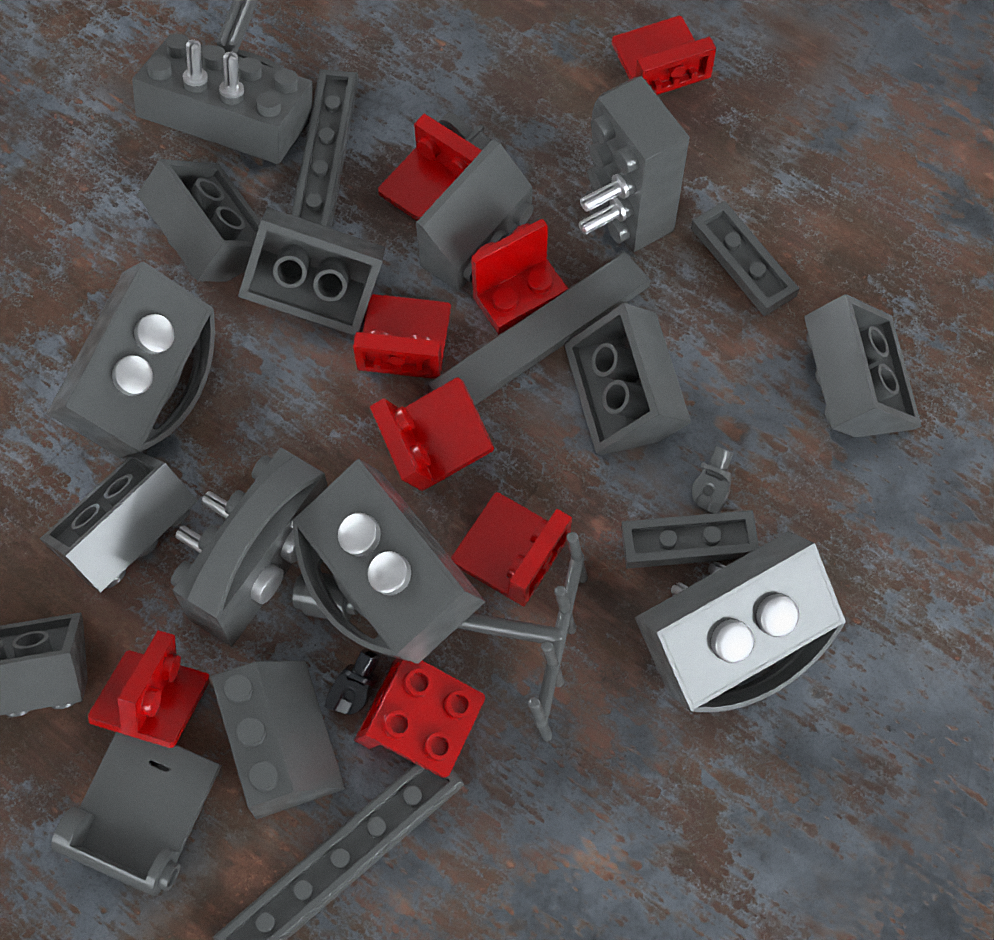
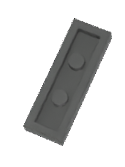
M726 201L692 220V231L763 316L768 315L797 297L799 287Z
M753 510L622 521L621 524L626 569L740 559L759 548Z

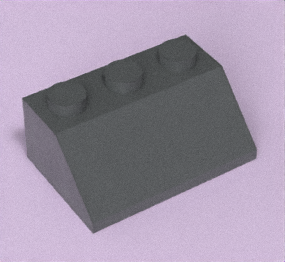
M494 138L416 222L420 266L458 292L468 281L472 282L471 257L477 250L487 243H496L508 237L517 225L521 226L529 220L534 210L531 184L501 143Z
M159 159L137 193V196L147 208L149 216L156 221L167 237L168 243L176 250L186 264L188 272L197 281L227 282L245 272L261 221L220 164Z
M267 207L259 225L238 297L355 335L356 332H359L383 261L385 247Z
M844 294L804 316L808 330L806 334L807 343L813 351L817 366L815 376L823 391L826 403L825 416L832 429L853 437H863L915 430L922 426L892 315Z
M623 303L564 343L596 454L604 455L657 443L691 423L656 312Z
M137 452L131 454L47 531L40 540L86 584L101 593L105 588H111L119 583L126 574L125 569L138 557L141 558L149 554L157 546L158 538L168 528L182 523L190 514V508L198 500L165 462Z
M81 612L0 626V715L18 717L35 709L47 707L65 709L77 702L83 701L88 676L84 624Z
M305 660L255 661L211 676L246 803L255 819L345 790Z

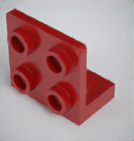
M675 16L612 37V46L629 80L642 76L656 95L711 78L716 46L710 36L695 41L682 16Z
M425 113L414 123L416 148L378 187L380 197L416 221L423 216L482 151Z
M540 219L532 224L526 223L519 226L508 237L496 243L490 242L483 245L471 257L473 299L498 335L512 328L568 290V287L547 260L548 225L544 219Z
M372 294L367 307L363 332L355 333L353 343L357 370L432 379L440 376L451 314V304L442 301Z
M459 377L454 378L406 407H397L385 398L369 406L401 480L420 491L428 489L494 450L493 443L466 385Z
M496 492L451 559L460 570L525 607L565 546L567 534L571 532L572 517L556 509L548 521L501 493Z
M396 658L354 741L368 749L382 745L442 778L448 777L485 701V695L424 661L416 664Z

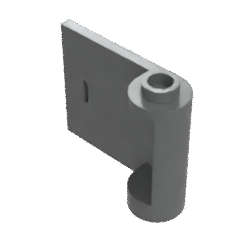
M116 732L80 807L73 806L68 809L58 823L52 838L51 848L57 853L154 897L162 890L169 891L180 871V864L177 863L179 856L222 765L177 745L173 748H168Z

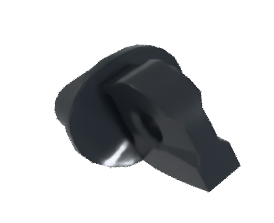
M369 649L361 650L355 664L346 666L336 678L324 707L344 714H354L360 711L368 702L371 685H375L379 679L373 672L381 656Z

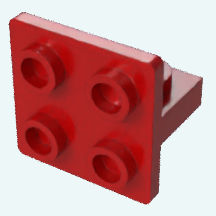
M158 630L144 654L130 650L124 653L88 713V722L91 725L173 748L177 744L210 682L209 674L180 665L181 657L176 655L175 635Z

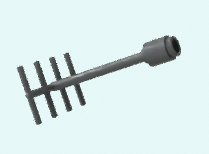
M575 532L567 534L571 559L565 585L557 586L554 589L559 607L555 627L473 613L457 628L542 644L541 648L547 664L539 699L536 697L531 698L528 705L534 717V725L538 728L544 741L552 739L548 717L555 686L562 687L565 683L560 664L567 634H574L576 632L572 611L579 582L585 583L588 579L584 554L581 551L579 538ZM322 573L333 600L342 613L350 620L352 614L357 615L359 612L346 600L333 574ZM300 574L293 591L294 608L302 610L303 614L307 616L327 619L312 598L304 578Z

